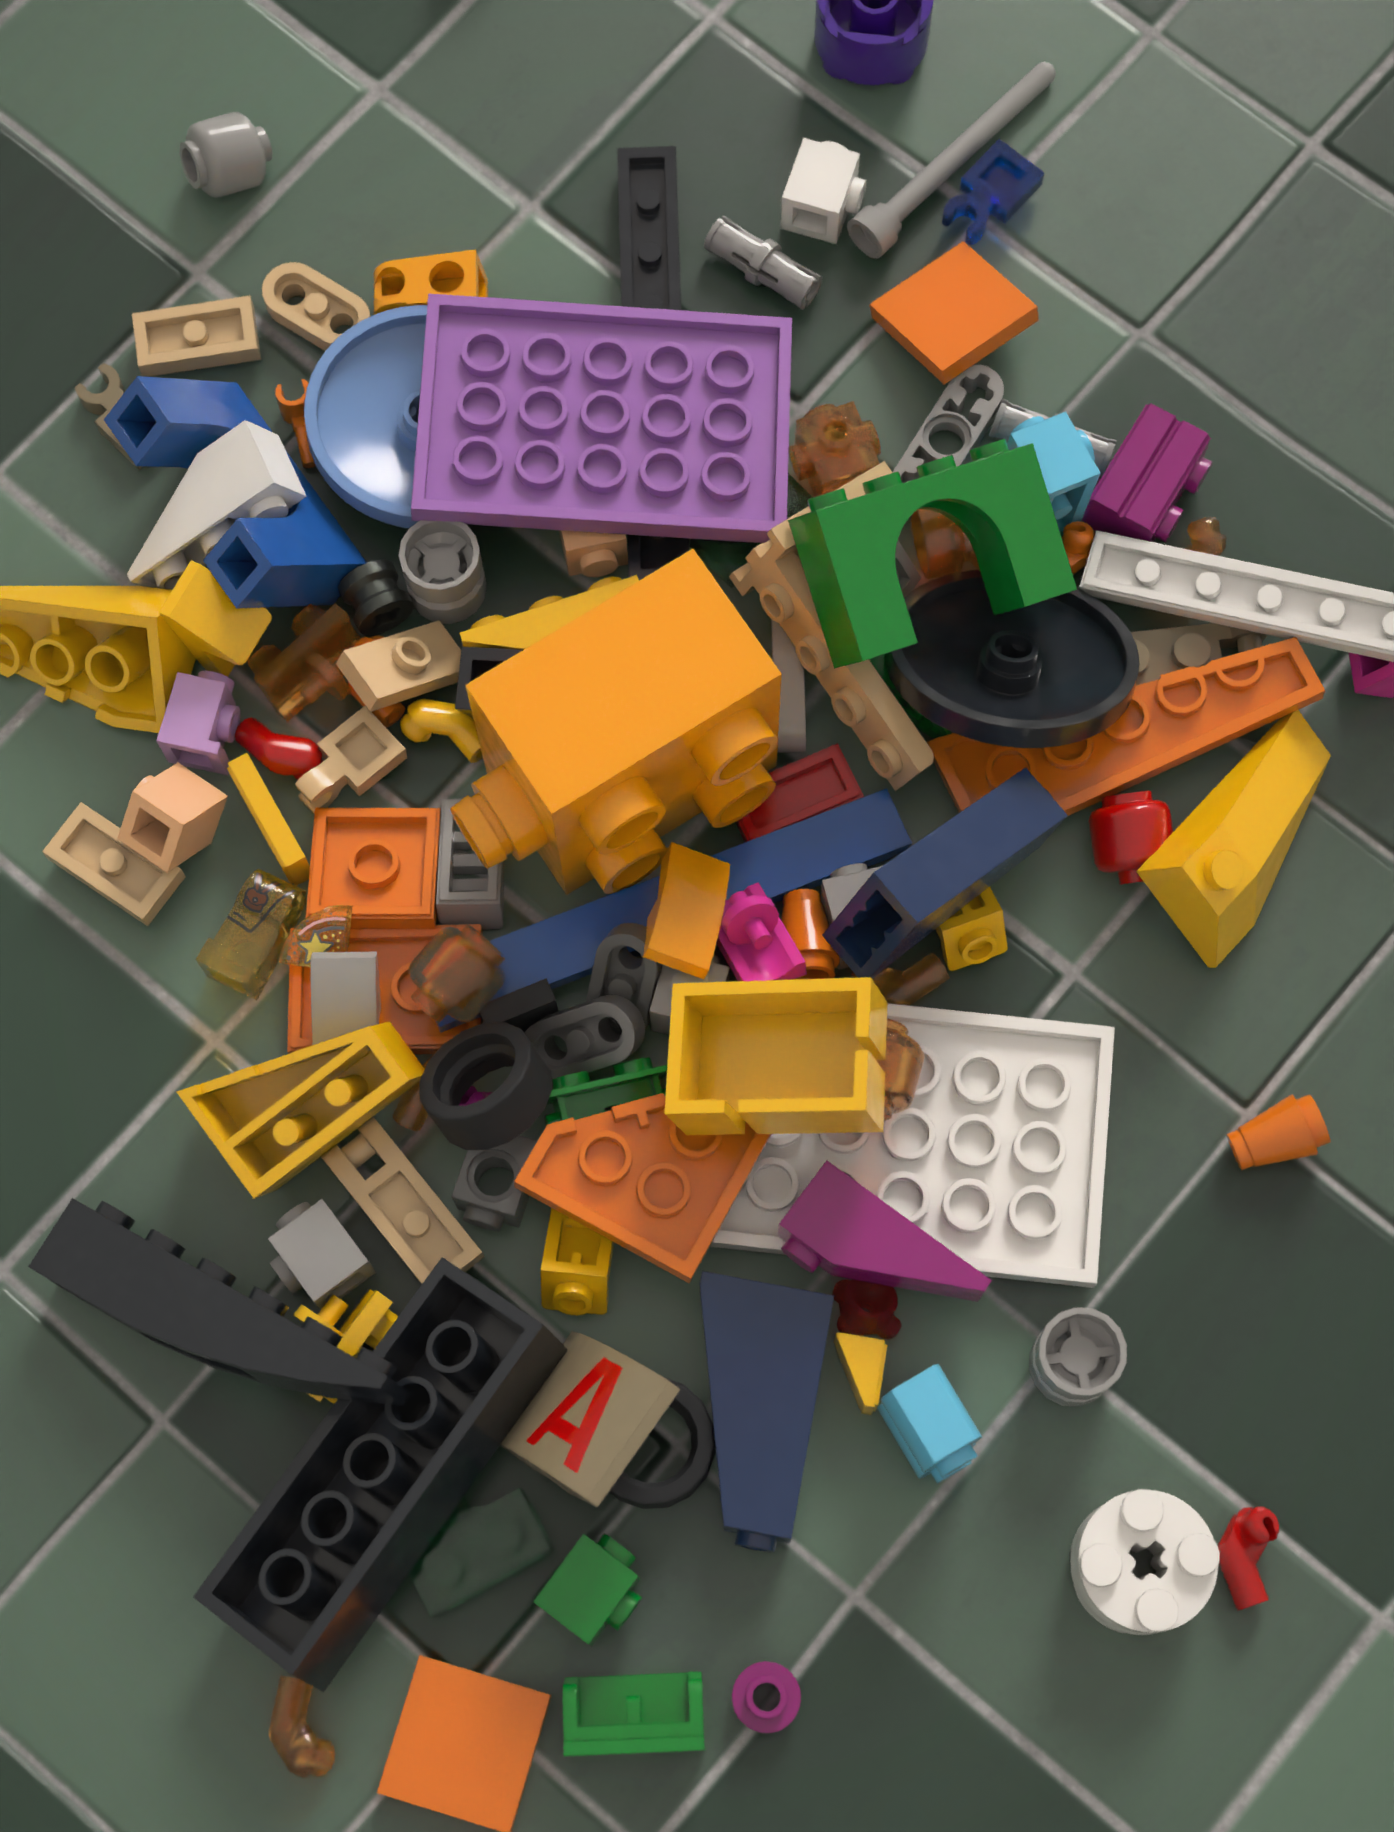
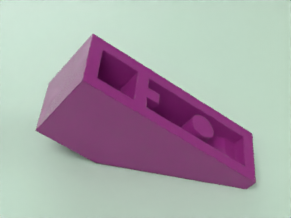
M827 1160L778 1225V1237L785 1241L781 1248L783 1253L797 1265L811 1273L819 1266L832 1276L976 1302L981 1299L992 1281Z

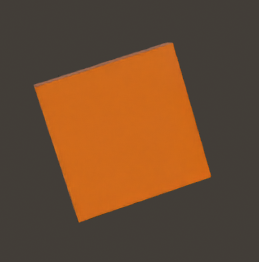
M964 241L870 303L872 319L944 385L1039 321L1037 305Z
M315 808L306 906V921H309L307 925L331 917L345 918V921H324L309 929H322L331 926H345L344 929H436L441 809Z
M419 1655L377 1793L500 1832H512L552 1695Z

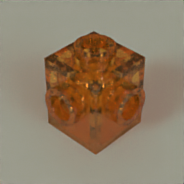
M854 401L837 407L833 404H824L810 410L803 418L796 420L795 444L789 446V458L799 481L808 479L815 497L837 490L880 464L877 455L881 454V447L876 429L871 420L862 422Z

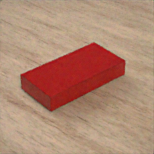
M837 743L769 772V775L776 783L774 791L760 806L735 823L744 841L748 842L860 799L864 795Z

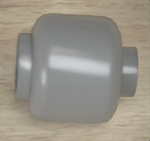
M239 112L227 113L192 124L187 131L186 141L182 142L179 147L181 164L192 187L195 189L202 188L206 194L213 198H220L260 185L266 174V162L272 159V148L265 130L261 126L254 127L250 120Z

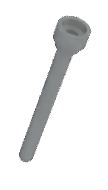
M1048 62L1037 64L886 204L867 205L857 213L847 224L848 233L855 245L866 255L875 259L880 258L898 241V232L902 228L901 221L1053 82L1055 78L1054 67Z

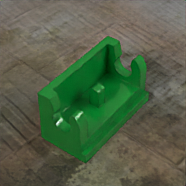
M702 1672L564 1677V1756L705 1750Z

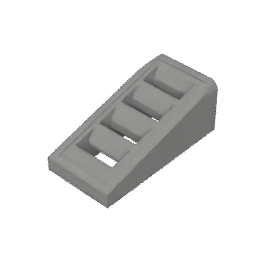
M442 799L436 893L439 925L481 924L483 930L500 929L503 927L504 861L487 869L476 854H455V850H472L462 832H455V825L457 823L450 810L461 799ZM488 874V878L454 879V875Z

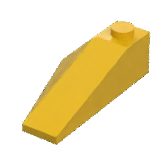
M0 586V674L6 677L17 674L45 687L44 695L61 703L70 699L96 711L95 719L112 727L159 733L177 672L191 675L196 658L158 613L172 592L170 589L145 586Z
M1299 710L1280 718L1175 829L1160 848L1136 871L1208 968H1216L1255 925L1331 757Z

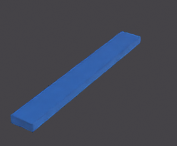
M886 788L711 855V857L730 864L726 900H729L734 893L743 891L748 886L759 882L766 896L773 903L783 900V896L790 891L812 889L822 885V880L831 878L830 874L843 866L863 863L868 867L897 856L911 847L912 841ZM660 875L416 969L417 977L440 1033L480 1018L479 1005L547 978L551 989H555L591 975L597 948L614 927L623 923H637L645 927L647 926V917L658 897ZM627 946L628 951L633 956L641 955L637 950Z

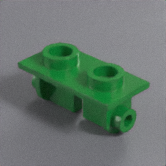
M648 1057L613 1066L615 1074L613 1077L590 1081L588 1071L554 1078L552 1079V1092L546 1105L553 1103L555 1113L545 1115V1126L569 1118L577 1120L603 1113L607 1108L664 1093L665 1096L666 1088H661L660 1079L667 1075V1065L653 1067L651 1058Z

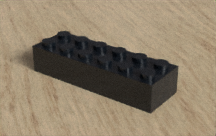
M442 1257L373 1351V1353L397 1367L391 1379L411 1393L405 1404L393 1405L338 1399L193 1598L292 1676L324 1692L568 1349L542 1323Z

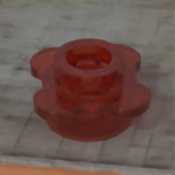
M846 1279L840 1280L835 1284L832 1295H834V1300L839 1303L840 1316L836 1326L840 1333L858 1336L877 1334L886 1340L893 1339L899 1334L901 1321L894 1315L898 1306V1296L893 1286L854 1279L851 1281ZM862 1308L868 1309L869 1311H871V1313L863 1310Z

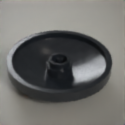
M969 570L933 579L910 592L904 600L918 643L885 654L886 669L896 690L924 717L953 733L969 739L1015 748H1046L1068 745L1085 740L1104 731L1114 724L1128 708L1134 694L1140 665L1137 645L1127 626L1110 608L1090 594L1077 588V590L1023 608L994 615L980 570Z

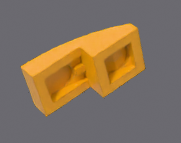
M674 842L670 843L661 861L658 897L647 917L644 958L704 980L711 965L723 917L729 882V863Z

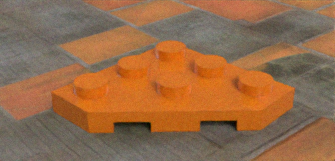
M664 1093L613 1106L610 1111L574 1120V1118H569L547 1124L516 1177L514 1187L687 1283L691 1282L772 1135L757 1134L746 1121L745 1134L686 1135L664 1114L666 1097Z

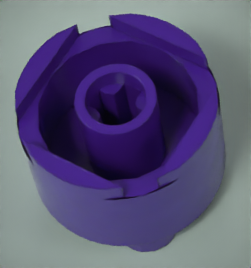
M816 0L814 38L816 49L823 61V68L826 73L836 79H846L863 85L902 84L908 81L913 76L914 69L922 61L928 48L934 0Z

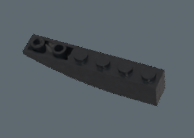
M72 1198L28 1266L57 1286L153 1342L209 1367L269 1386L334 1399L404 1405L411 1394L391 1379L397 1367L364 1347L359 1349L355 1357L340 1350L337 1346L342 1336L308 1316L301 1327L284 1318L289 1307L280 1300L255 1286L248 1297L231 1288L237 1277L203 1257L196 1268L181 1260L180 1258L186 1249L154 1229L150 1230L145 1239L133 1233L130 1229L135 1220L102 1200L96 1210H93Z

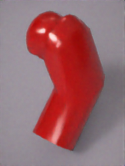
M246 718L235 730V740L266 768L276 774L293 775L296 780H299L305 773L324 761L322 759V752L311 739L274 733L256 718Z
M1263 1506L1255 1508L1244 1507L1233 1515L1217 1545L1220 1552L1219 1566L1237 1611L1269 1600L1256 1564L1268 1542L1276 1540L1279 1534V1522L1275 1514Z

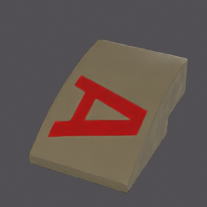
M572 1331L563 1343L568 1349L500 1446L535 1472L552 1480L569 1494L598 1507L680 1389L667 1379L621 1352L591 1337Z

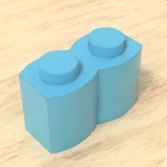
M939 1364L924 1370L892 1389L881 1398L882 1403L877 1409L918 1479L931 1473L938 1484L972 1463L971 1461L978 1457L973 1447L982 1438V1435Z

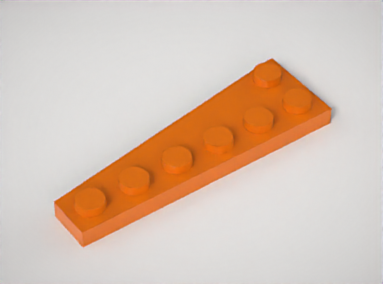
M1294 637L1215 659L1205 666H1190L1162 674L1158 680L1137 685L1128 708L1114 724L1095 736L1079 742L1046 748H1015L988 744L952 733L930 740L927 744L933 752V762L959 813L1026 767L1042 787L1051 794L1065 813L1070 816L1102 801V797L1122 792L1321 700L1325 689L1299 641Z

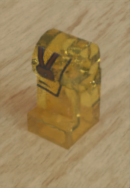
M261 869L255 870L240 889L233 908L215 938L207 939L195 959L205 975L250 998L258 1000L289 943L290 928H295L302 914L307 897L306 891Z

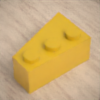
M386 1022L326 1040L290 1054L176 1091V1093L253 1199L276 1191L325 1152L419 1082L425 1069L391 1022Z

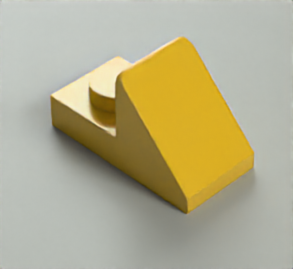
M190 561L158 612L206 671L217 672L227 677L235 665H243L247 662L272 620V615L265 608L236 609L210 570L194 561Z

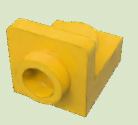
M990 887L935 929L941 940L944 961L950 971H955L972 964L983 963L991 957L1006 952L1008 949L1003 910Z
M551 1208L540 1270L541 1305L545 1309L558 1310L568 1315H583L586 1313L606 1314L609 1301V1275L614 1242Z

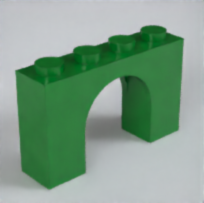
M1006 439L995 441L969 450L972 462L957 467L953 455L946 456L917 466L919 478L902 483L899 471L862 483L865 495L850 500L847 499L844 488L807 500L810 512L788 520L834 669L862 662L918 643L899 584L895 564L896 546L900 532L909 517L918 509L930 510L944 515L965 533L975 552L994 615L1023 608L1077 590L1033 443L1009 450Z

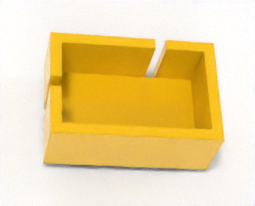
M871 977L672 983L664 1114L686 1135L745 1134V1121L757 1134L883 1132L885 1072L876 1060H886L887 1000Z

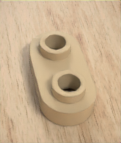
M290 262L275 267L267 274L262 285L263 299L272 319L324 351L342 335L334 333L337 327L341 325L354 326L360 321L371 317L368 306L363 299L302 263ZM301 296L304 298L300 304H286L291 297Z

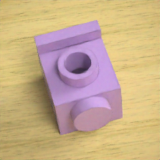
M200 671L198 676L177 672L156 740L169 763L176 764L179 762L187 767L224 775L229 774L227 767H229L228 762L230 760L224 750L225 742L232 743L234 741L235 730L240 724L241 715L240 707L236 706L232 697L235 685L232 679L212 671Z

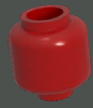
M1151 790L1102 797L1103 807L1094 810L1089 816L1094 863L1102 872H1118L1120 885L1144 882L1136 871L1173 833L1169 806L1163 801L1153 800Z

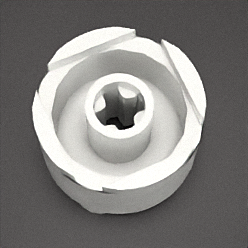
M1138 1489L1112 1498L1090 1513L1081 1523L1071 1544L1070 1565L1073 1585L1083 1607L1102 1625L1120 1633L1134 1635L1160 1633L1185 1624L1205 1606L1216 1583L1220 1552L1208 1526L1191 1506L1179 1498L1164 1492ZM1147 1548L1154 1555L1150 1564L1156 1570V1574L1149 1573L1137 1578L1131 1572L1135 1567L1136 1561L1129 1554V1551L1137 1553Z

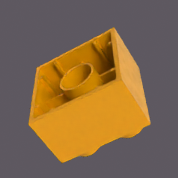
M691 549L465 685L487 774L471 783L475 795L472 797L469 795L465 796L450 808L451 813L466 841L487 869L507 860V855L510 853L516 860L521 861L538 851L566 895L594 878L605 894H613L631 887L661 865L667 847L660 837L703 812L714 828L730 825L751 813L772 794L776 783L768 771L777 766L782 674L694 549Z

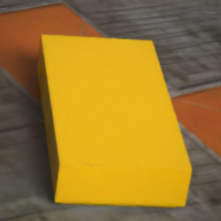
M248 753L228 762L229 767H227V770L289 883L297 886L308 880L310 865Z

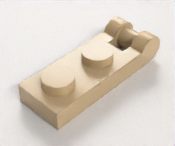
M374 1117L357 1128L360 1134L341 1149L335 1145L321 1156L333 1174L421 1284H423L442 1257L464 1272L484 1258L483 1252ZM377 1154L385 1165L365 1180L357 1171V1168Z

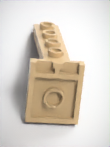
M883 461L837 490L844 488L848 500L863 496L865 492L862 483L893 472L886 462ZM808 506L770 529L767 533L770 540L753 548L745 557L748 563L733 571L729 578L742 597L756 589L766 614L773 621L781 625L795 645L796 654L802 666L811 674H815L831 697L832 707L838 718L844 724L851 726L867 749L868 759L874 770L880 776L887 778L894 790L897 791L929 767L933 762L934 755L869 659L834 669L788 520L809 513L810 508Z

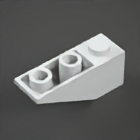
M244 420L197 453L129 569L127 575L130 582L145 587L173 590L190 561L206 566L203 562L204 558L237 518L286 517L289 508L307 497L279 435Z

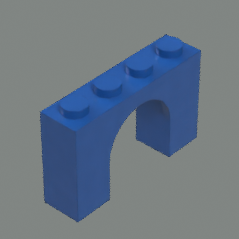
M137 376L104 419L134 464L147 467L189 468L197 453L244 420L272 432L237 382ZM288 453L287 455L307 497L289 508L286 517L237 518L203 560L236 609L333 605L341 596L338 590L340 581L349 572L367 563Z

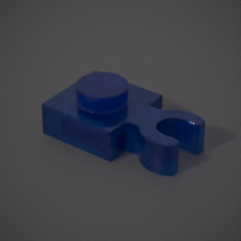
M998 139L961 178L960 191L964 194L954 196L946 203L943 211L942 225L948 227L958 217H969L973 220V223L967 228L965 242L969 245L977 243L986 232L989 216L992 214L1005 224L1042 186L1045 172L1005 142Z

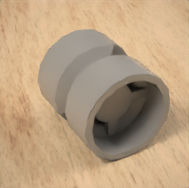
M419 521L408 529L401 540L398 556L408 593L417 612L432 622L440 620L442 624L464 621L477 612L485 599L487 583L476 535L467 524L455 521Z
M1074 1307L1058 1313L1037 1336L1029 1353V1371L1035 1386L1047 1399L1061 1406L1080 1407L1096 1401L1120 1378L1127 1363V1344L1121 1329L1108 1315L1093 1308Z

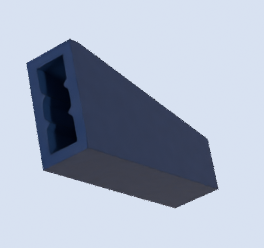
M1025 767L874 871L822 936L858 978H874L1037 850L1068 815Z
M702 1271L700 1297L723 1529L727 1532L737 1533L736 1546L775 1553L777 1541L790 1544L792 1539L834 1295Z

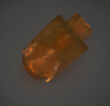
M308 604L293 618L291 629L297 637L294 642L283 652L273 644L263 645L248 659V665L255 674L253 679L276 713L287 722L308 703L313 704L326 691L340 701H343L351 694L349 685L342 677L344 674L336 663L343 650L352 648L361 637L352 627L347 612L336 604L328 611L313 604Z

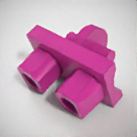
M759 882L748 886L743 891L734 893L729 900L725 901L716 944L737 981L793 980L807 974L806 961L779 918V913L774 903L766 896Z

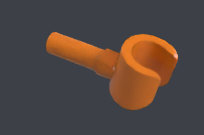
M301 379L305 393L300 399L295 401L286 400L282 386L278 384L275 389V396L283 419L288 424H292L293 431L296 434L303 468L315 467L316 465L307 442L304 418V404L308 382L305 379Z

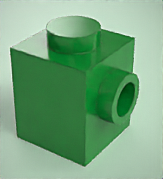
M605 1533L597 1543L583 1534L533 1602L592 1647L608 1624L616 1631H619L642 1599L639 1594L633 1591L640 1578L629 1569L636 1560V1557Z

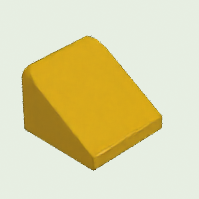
M837 1332L834 1338V1346L862 1414L871 1415L872 1412L876 1411L879 1404L888 1345L885 1344V1340Z

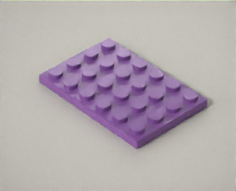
M428 293L411 501L412 521H455L469 525L753 543L769 541L768 531L787 520L792 318Z

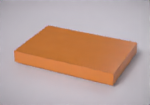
M481 924L436 925V929H333L318 934L322 941L334 943L327 952H333L332 950L334 952L377 951L381 996L379 1024L391 1022L413 1054H435L444 1043L463 1030L482 1024V1018L480 1017L440 1033L416 969L483 944ZM290 928L291 960L289 961L288 1054L313 1045L311 962L308 964L304 963L306 951L297 942L310 940L313 931L320 929H307L304 933L298 935L303 928Z

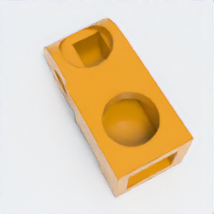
M476 249L397 259L380 264L374 270V315L404 306L427 305L428 293L488 297V278Z

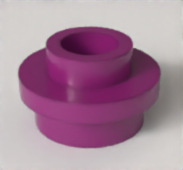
M766 1661L752 1664L740 1673L734 1683L732 1690L734 1711L739 1720L753 1731L760 1733L780 1731L794 1720L799 1711L801 1692L794 1675L780 1664ZM769 1683L778 1689L780 1701L775 1709L762 1711L755 1706L753 1692L760 1684Z

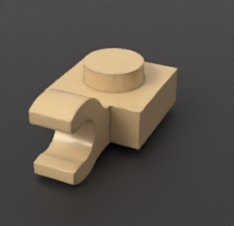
M364 706L317 743L325 760L305 773L295 783V786L301 792L298 797L313 814H315V808H327L337 798L346 784L360 797L407 759L406 749L374 714Z

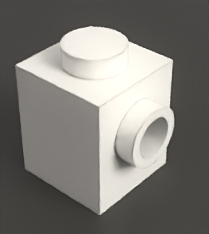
M803 138L782 196L781 229L837 245L847 214L856 215L859 212L864 197L867 181L858 178L860 153L849 151L836 142H817Z

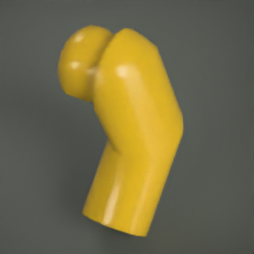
M422 698L408 705V713L401 718L400 722L401 730L408 739L418 743L428 741L432 733L445 735L452 740L470 763H476L483 759L474 719L456 710V704Z

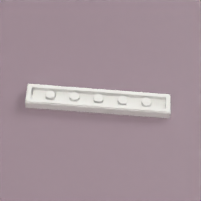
M1097 530L1095 532L1079 586L1082 591L1093 597L1285 639L1296 637L1299 642L1394 662L1393 592Z

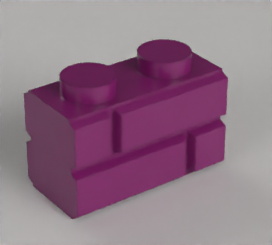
M1152 403L1146 404L1093 490L1082 521L1089 524L1094 531L1097 530L1154 542L1158 538L1166 543L1184 511L1175 505L1184 490L1194 495L1197 493L1213 462L1204 458L1211 440L1209 434L1184 420L1178 421L1175 415Z

